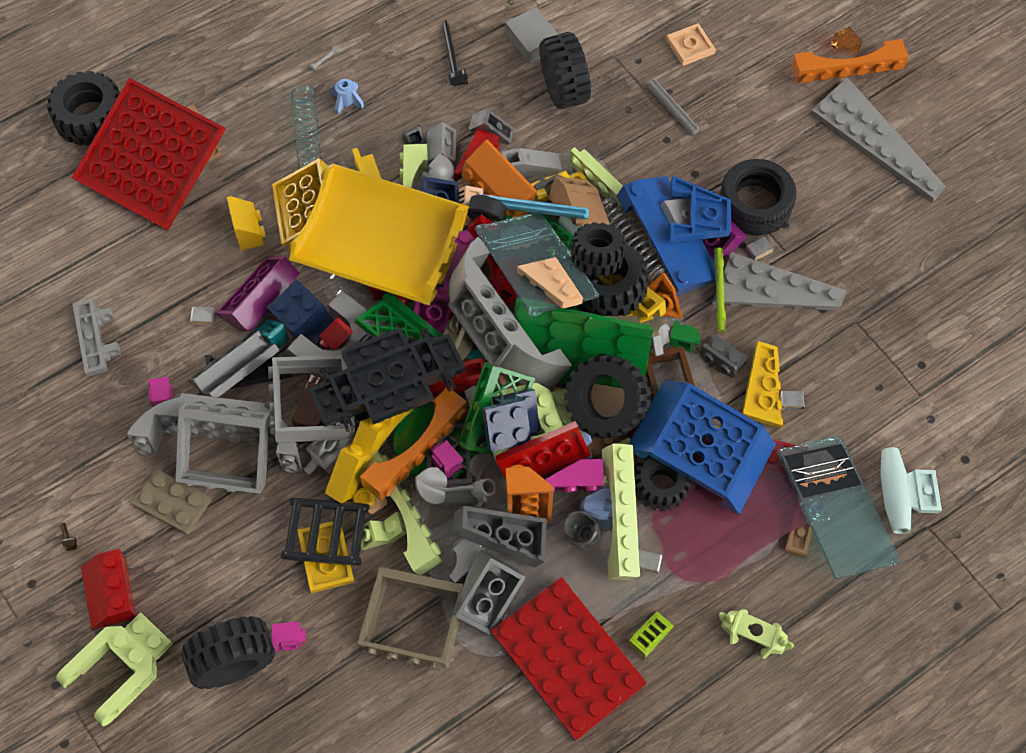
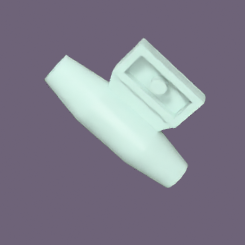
M895 447L883 449L881 451L880 477L885 510L893 533L905 534L911 531V509L918 513H940L942 511L936 470H914L907 474L899 449Z

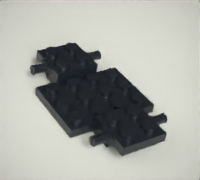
M401 328L341 350V355L347 369L331 375L329 368L324 367L325 372L323 368L320 369L324 380L320 384L309 388L324 426L327 427L337 422H342L346 432H350V429L351 431L355 429L350 418L367 411L374 425L433 401L434 397L429 388L432 384L444 381L448 391H451V388L454 390L456 386L452 377L465 372L466 367L450 334L431 337L428 328H424V331L423 329L419 331L423 339L408 344Z

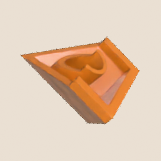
M662 273L648 288L665 300L666 313L662 316L683 318L676 290L667 275Z

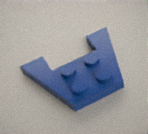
M672 175L670 196L690 199L689 225L670 224L669 243L729 236L731 232V200Z

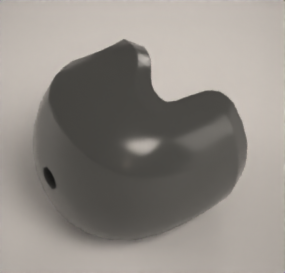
M575 511L568 515L564 521V530L569 535L571 543L577 548L589 549L597 544L602 537V530L598 522L584 511Z

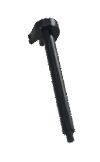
M444 20L443 30L452 71L449 75V83L453 86L468 84V76L465 69L458 71L450 27L447 21Z

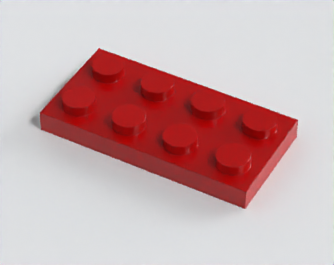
M576 421L498 454L495 456V459L506 479V468L514 465L530 467L543 477L581 459H585L591 456Z

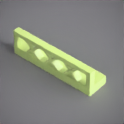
M575 147L570 150V165L578 172L582 170L586 179L597 188L601 195L606 199L616 198L619 203L618 207H622L616 196L623 185L585 149L581 152Z

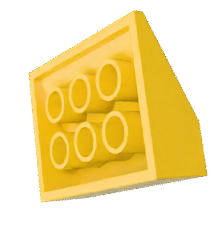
M320 158L272 184L281 245L289 246L290 242L300 234L307 223L309 211H312L323 182L321 180L324 168L328 167Z

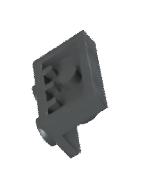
M716 334L707 344H703L700 355L706 362L714 364L723 374L729 375L732 378L748 361L746 355Z

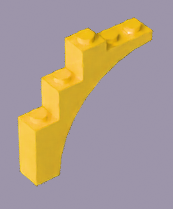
M413 409L374 425L370 418L361 421L353 443L340 450L325 494L342 504L353 498L361 481L360 476L366 471L373 457L393 429Z

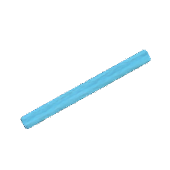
M485 195L501 201L509 210L584 220L588 219L589 209L583 207Z

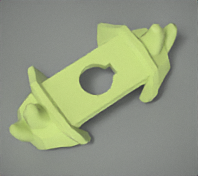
M746 609L719 613V618L722 622L721 627L730 636V644L738 642L739 638L737 635L766 647L761 649V656L764 659L770 654H783L785 650H790L794 647V644L788 641V636L783 632L782 627L778 623L771 625L749 615ZM759 624L763 629L762 635H752L748 626Z

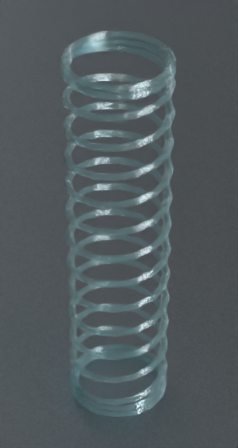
M299 86L291 92L298 169L313 162L307 160H316L313 157L319 155L320 159L322 158L320 155L321 149L319 148V131L317 130L318 119L316 118L317 108L315 106L316 101L314 100L315 91L308 86ZM300 89H308V90H310V91H301V92H298V93H296V94L293 96V93H294L295 91H297V90H300ZM308 92L313 94L311 98H294L299 93ZM305 104L313 105L308 108L298 107ZM306 110H308V111H313L312 113H309V114L299 113V112H301V111H306ZM297 114L304 115L299 118L296 117ZM302 117H314L309 120L300 119ZM297 120H300V121H305V122H301V123L298 124L296 121H297ZM303 123H314L310 126L301 125ZM298 126L306 127L300 130L297 129ZM304 129H314V131H310V132H304V131H302V130H304ZM299 132H301V133H307V134H303V135H301V136L298 135ZM305 135H314V137H311V138H304V137H302V136H305ZM315 137H318V140H317V141H316V140H310V139H313V138H315ZM299 138L309 139V140H304V141H302V142H299V141H298ZM314 141L315 143L304 144L303 142ZM316 143H318V145H319L318 147H316V146H307V145H314V144H316ZM299 145H306V147L300 148ZM309 147H314V148H316V149H313V150H304L305 148H309ZM302 150L306 151L307 153L300 154L299 152ZM306 154H317L314 156H304ZM302 156H303V157H306V158H309V159H305V160H303V161L300 160V158H301Z

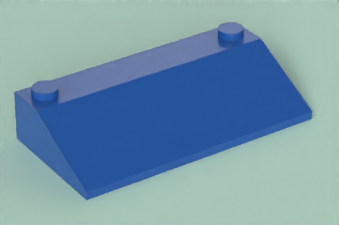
M668 176L639 179L623 185L616 197L625 213L632 210L636 212L668 273L667 277L674 286L677 297L715 282L714 262L701 239L669 243L670 224L660 204L667 200L679 199V197L670 196L671 182Z

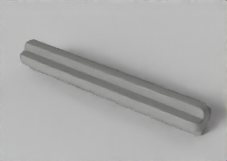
M656 79L649 81L647 87L691 136L697 134L699 127Z

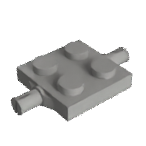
M354 416L356 426L360 421ZM337 422V423L332 424V425H330V426L343 425V424L340 423V422ZM354 439L313 441L306 448L312 460L303 469L310 475L317 466H320L330 474L335 467L340 450L352 444Z

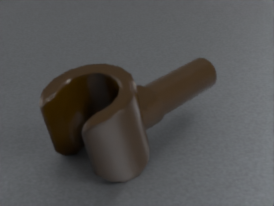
M61 523L60 526L63 533L62 544L65 546V550H76V537H69L66 523Z

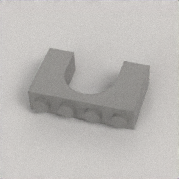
M341 291L328 305L330 315L335 319L339 317L353 331L349 342L339 350L326 351L317 347L301 334L287 348L288 357L341 355V350L354 346L364 334H367L354 323L355 319L367 310ZM364 320L368 325H375L374 320ZM310 373L311 375L322 377L321 373Z

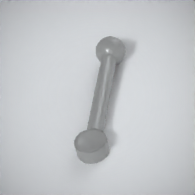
M333 46L332 51L317 63L311 64L310 69L316 71L317 67L331 55L339 53V46Z

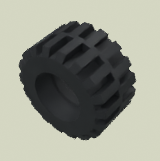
M602 222L584 224V227L580 226L577 228V231L574 232L571 260L574 262V266L579 268L581 272H587L588 275L607 276L609 273H615L616 269L619 270L623 263L626 244L623 233H620L618 228H613V225H606Z
M649 455L646 460L643 459L640 462L635 478V493H638L640 501L644 500V506L648 507L650 505L652 506L651 510L656 511V508H660V512H665L666 508L669 511L674 510L675 505L679 507L682 504V500L685 501L690 486L689 478ZM655 475H666L673 480L675 485L669 489H660L654 486L650 479Z

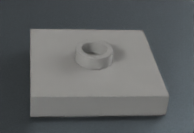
M688 198L667 200L660 204L669 224L689 225L690 200Z

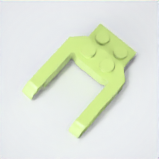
M533 383L532 389L536 392L540 431L537 432V436L531 437V440L572 423L570 417L573 416L571 412L566 411L565 407L569 405L568 400H564V393H568L567 389L550 392L549 389L539 383ZM526 385L517 387V390L525 389ZM513 388L502 390L504 395L514 393ZM499 393L492 396V398L500 396ZM517 446L493 451L492 453L494 459L496 455L501 454Z
M140 613L125 628L122 626L105 627L60 670L56 680L64 688H67L69 684L81 674L84 675L111 649L135 673L96 711L94 718L102 726H106L157 677L156 660L173 643Z

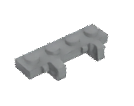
M93 298L72 303L85 374L92 376L108 371L106 361L121 355L120 346L117 342L107 345L102 343L99 326H102V323L115 320L110 307L102 310L96 308Z

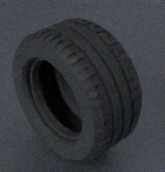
M749 159L739 162L728 170L722 181L719 195L731 200V221L743 233L767 235L782 228L789 220L795 204L797 190L793 178L782 166L766 159ZM749 185L761 186L774 194L777 203L767 209H754L745 205L740 200L737 192Z

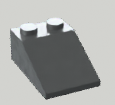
M481 549L469 569L454 616L491 635V630L498 624L526 577L516 568Z

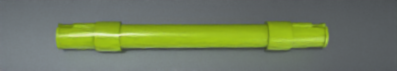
M721 248L714 249L718 333L726 332L723 280L724 260L723 249Z

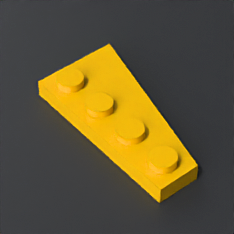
M758 341L755 345L742 414L754 421L781 429L783 427V419H781L782 401H780L779 392L781 386L778 378V347Z

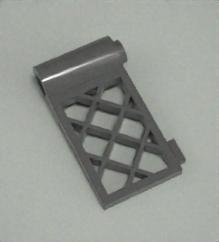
M464 423L454 424L452 431L439 440V443L442 444L448 439L455 444L453 446L455 450L459 447L465 452L461 464L463 465L462 469L467 472V479H457L452 475L450 477L452 480L447 479L446 488L472 485V476L468 470L470 451L458 445V441L450 436L454 430H462ZM431 450L426 454L427 468L432 467L433 464ZM471 490L445 492L444 502L430 504V508L472 505L474 500L478 499L471 494Z

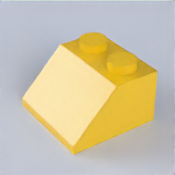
M232 196L227 197L240 250L263 246V237H266L263 225L259 226V221H262L260 210H255L253 202Z

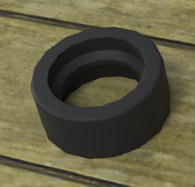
M474 195L470 199L467 215L472 220H475L482 214L499 226L503 222L507 208L501 201L485 195Z

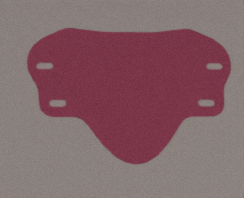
M702 439L705 445L712 444L711 440ZM774 441L776 445L773 450H779V461L777 463H770L767 460L739 516L720 505L723 498L690 480L685 501L682 500V504L679 507L675 505L674 510L671 511L666 508L665 512H660L659 509L654 513L651 521L662 541L665 561L674 574L683 580L692 582L719 581L729 575L747 558L791 531L813 522L825 502L826 493L803 498L785 456L792 455V453L781 442ZM692 454V458L696 463H702V457L699 454ZM668 515L674 516V520L666 525L661 524L663 518ZM685 551L687 553L684 559L679 562L674 561V556L680 552Z

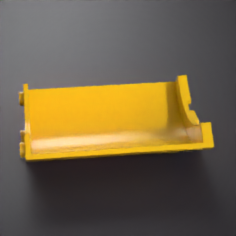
M333 163L324 168L321 175L323 182L312 211H309L307 223L300 234L290 242L288 252H290L289 260L430 305L438 292L435 288L437 284L442 285L458 246V243H455V239L458 237L459 231L462 232L469 206Z

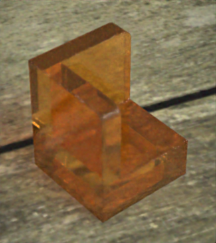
M849 26L834 33L831 46L834 50L841 47L846 51L851 49L857 54L859 53L862 40Z

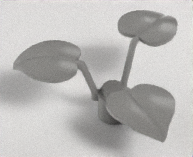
M479 453L471 458L468 465L469 473L476 478L472 485L446 488L447 477L442 470L436 467L427 468L418 474L415 484L419 495L430 504L444 502L445 492L471 490V494L475 498L480 499L475 505V508H479L483 502L487 501L486 497L495 493L496 483L500 476V468L493 455Z

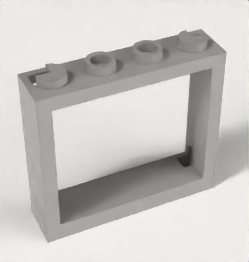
M342 355L272 357V367H268L269 379L273 378V384H269V397H274V402L270 403V416L274 415L275 421H270L271 434H275V442L354 439L355 429L353 431L350 429V432H346L344 425L282 428L279 374L320 373L322 368L325 372L324 367H328L330 372H339L347 369ZM353 416V417L350 418V419H351V421H352V423H353V426L355 427L354 416Z
M185 402L179 408L176 482L186 483L187 486L201 485L207 489L222 488L228 492L244 491L250 495L251 493L260 494L266 486L270 414ZM191 419L260 428L257 479L190 470Z

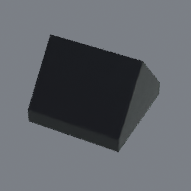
M420 125L403 132L402 140L406 145L427 143Z

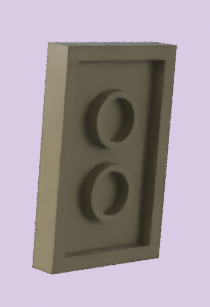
M156 469L132 504L139 510L188 536L212 499L210 496L191 486H187L185 483L176 482V478Z

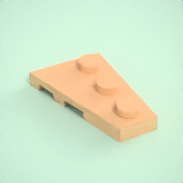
M556 257L517 266V273L520 276L525 275L529 278L530 283L534 287L539 286L543 289L545 295L562 309L582 304V295Z

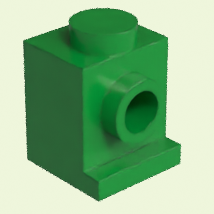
M674 320L669 347H683L684 351L693 353L694 345H699L701 334L697 333V328H693L690 325H679L678 321Z

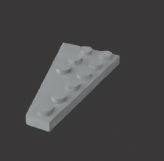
M732 252L723 273L724 303H729L730 306L750 304L751 307L783 308V306H793L794 309L813 307L815 310L840 311L847 291ZM716 294L712 305H716Z

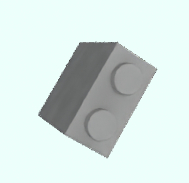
M537 7L527 10L523 14L510 18L505 22V34L528 64L540 58L539 45L543 38L558 34Z

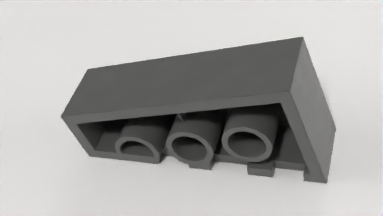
M462 506L454 512V535L534 568L545 562L546 518Z

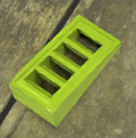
M656 612L629 639L628 645L645 659L673 629L674 625L659 612ZM658 620L666 628L663 630L654 622ZM652 626L660 634L657 636L649 627ZM647 632L654 640L648 639L644 633ZM641 638L649 646L646 648L638 639Z

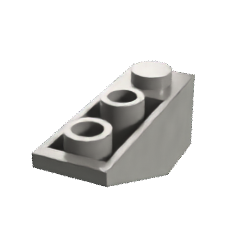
M523 148L501 151V154L523 177L562 171L558 153Z

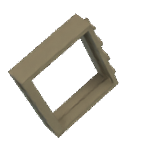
M379 567L358 640V645L363 650V653L376 656V653L384 654L385 658L394 661L402 658L406 659L407 663L417 666L419 663L428 664V668L434 670L448 669L461 619L454 616V613L442 658L371 643L387 583L456 597L455 609L464 585Z

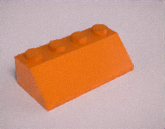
M489 140L484 141L465 161L461 176L472 187L483 188V195L534 201L538 191ZM507 209L505 216L511 215L516 219L528 215L529 212Z
M514 465L506 468L507 513L546 518V523H551L553 486L530 467Z

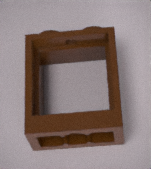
M669 347L663 350L664 354L658 356L649 351L645 376L648 380L646 382L647 386L650 387L652 401L659 391L652 364L679 359L685 382L695 386L683 347Z

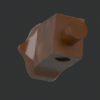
M308 375L305 382V390L291 418L294 427L324 426L309 391L310 387L320 384L324 380L323 377ZM300 441L296 443L303 445L305 441Z

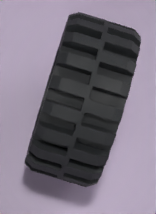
M571 32L543 38L539 45L540 63L544 81L553 104L556 108L566 109L587 103L591 98L590 74L585 54L578 38Z
M82 71L76 72L75 75L70 74L66 76V79H61L57 82V87H53L51 94L48 96L47 110L61 137H64L69 142L74 141L78 145H82V143L90 145L119 96L120 91L116 83L108 76H104V74L98 72L94 74L93 71H87L86 73ZM84 103H101L91 113L83 115L73 114L75 109Z
M625 244L623 263L620 269H616V272L613 273V275L619 274L624 278L613 285H597L592 282L597 276L581 272L579 268L574 266L572 260L569 263L567 275L583 297L582 304L575 306L579 307V310L582 312L601 316H626L630 313V310L634 311L637 309L639 303H642L645 299L648 289L645 261L636 249L632 250V247Z
M618 356L593 357L588 359L587 362L579 364L578 370H573L570 374L572 380L567 381L565 386L569 388L568 393H564V400H568L569 403L565 407L566 411L571 412L573 415L570 417L571 421H576L582 432L587 431L589 435L593 437L599 436L600 438L618 437L631 432L633 428H637L641 423L640 420L646 417L648 412L645 410L646 407L650 406L651 401L647 399V394H651L650 387L646 388L645 382L648 381L646 376L641 375V369L638 366H633L630 360L622 359ZM605 376L615 378L621 384L624 391L623 407L617 415L612 417L600 415L595 410L591 400V391L595 382Z
M243 616L216 623L214 626L197 632L183 644L181 656L190 683L199 689H212L213 687L219 688L239 680H244L263 670L274 659L275 648L266 623L255 616Z

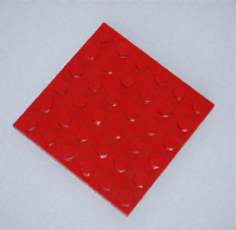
M128 78L71 178L158 226L169 230L226 128Z

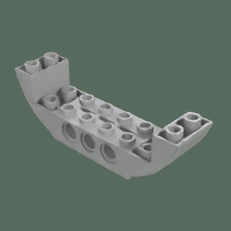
M477 237L470 244L450 276L448 284L450 302L448 306L488 363L534 377V383L537 382L547 389L553 390L572 365L561 349L541 355L480 270L490 251L482 240ZM521 379L517 383L526 385L527 380Z
M181 393L180 397L164 401L145 412L127 432V436L138 453L142 455L158 454L163 431L171 435L178 433L179 408L185 402L269 414L270 410L267 409L265 403ZM274 415L270 416V421H275ZM191 419L190 437L206 436L212 440L223 438L231 442L247 441L250 444L259 445L260 428ZM281 419L282 428L288 427ZM269 425L268 445L277 447L276 455L282 470L288 473L303 472L302 461L296 442H275V434H271V426Z

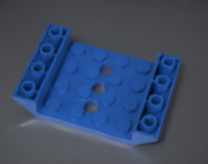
M664 380L647 410L646 417L642 419L628 445H633V454L645 460L649 455L723 498L720 505L739 516L776 445L764 426L694 385L686 382ZM711 419L719 420L721 427H714L711 424ZM702 436H708L712 444L705 445L702 442ZM692 454H699L702 457V463H696L692 458Z

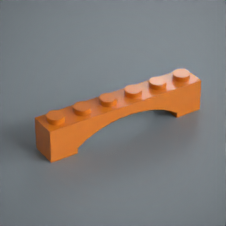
M903 39L884 41L883 47L873 53L849 59L825 58L814 55L812 51L797 53L793 56L791 67L796 83H808L816 80L900 70L905 67L909 56Z
M445 388L433 401L434 416L428 428L416 443L393 459L379 464L374 461L360 476L363 487L381 501L386 496H390L394 492L396 485L400 481L407 479L411 469L415 465H420L425 455L439 443V440L452 431L454 424L458 420L462 421L468 412L467 401L453 390L448 391Z

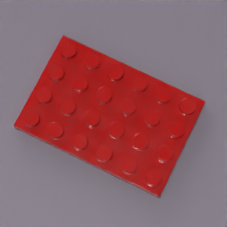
M562 577L491 630L492 635L575 742L647 684Z

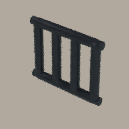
M290 498L292 510L285 551H282L281 559L361 566L362 561L359 555L365 513L369 511V504L344 502L342 504L339 501ZM301 507L314 508L307 553L294 552ZM322 509L335 510L328 555L315 554ZM344 511L357 512L351 556L337 555Z

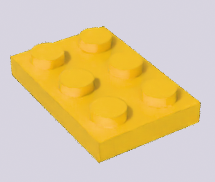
M333 521L320 524L315 554H329ZM311 527L297 530L301 550L304 553H307ZM341 527L337 555L349 556ZM304 562L311 593L355 583L351 565Z

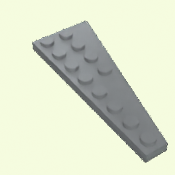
M848 78L844 79L812 110L811 115L929 201L933 202L944 191L946 186Z

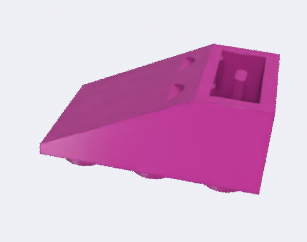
M581 459L545 480L553 486V493L555 489H562L563 493H575L577 489H584L585 493L599 491V488L604 486L603 459Z

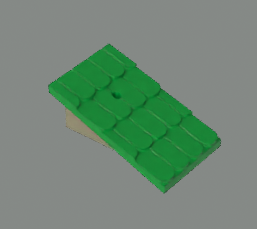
M516 298L514 317L541 355L561 349L572 365L558 384L566 385L567 381L572 380L570 374L573 370L579 369V364L587 362L590 358L600 356H618L622 359H628L632 362L633 366H638L641 369V375L646 374L653 328L650 325L641 324L638 316H601ZM601 377L595 382V384L623 389L621 384L613 377Z

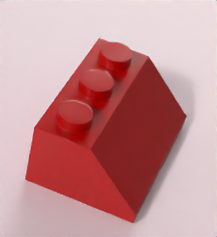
M120 549L97 554L81 567L92 630L132 620L136 617L126 557Z

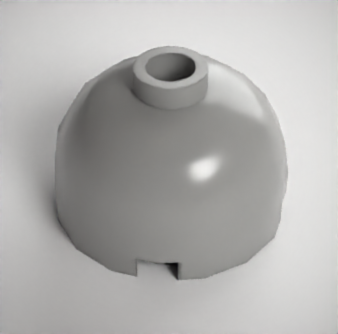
M440 153L429 164V168L426 172L422 173L420 178L425 176L454 181L452 179L454 166L448 157Z

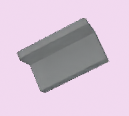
M444 122L427 132L428 164L440 153L448 157L452 163L456 160V129Z

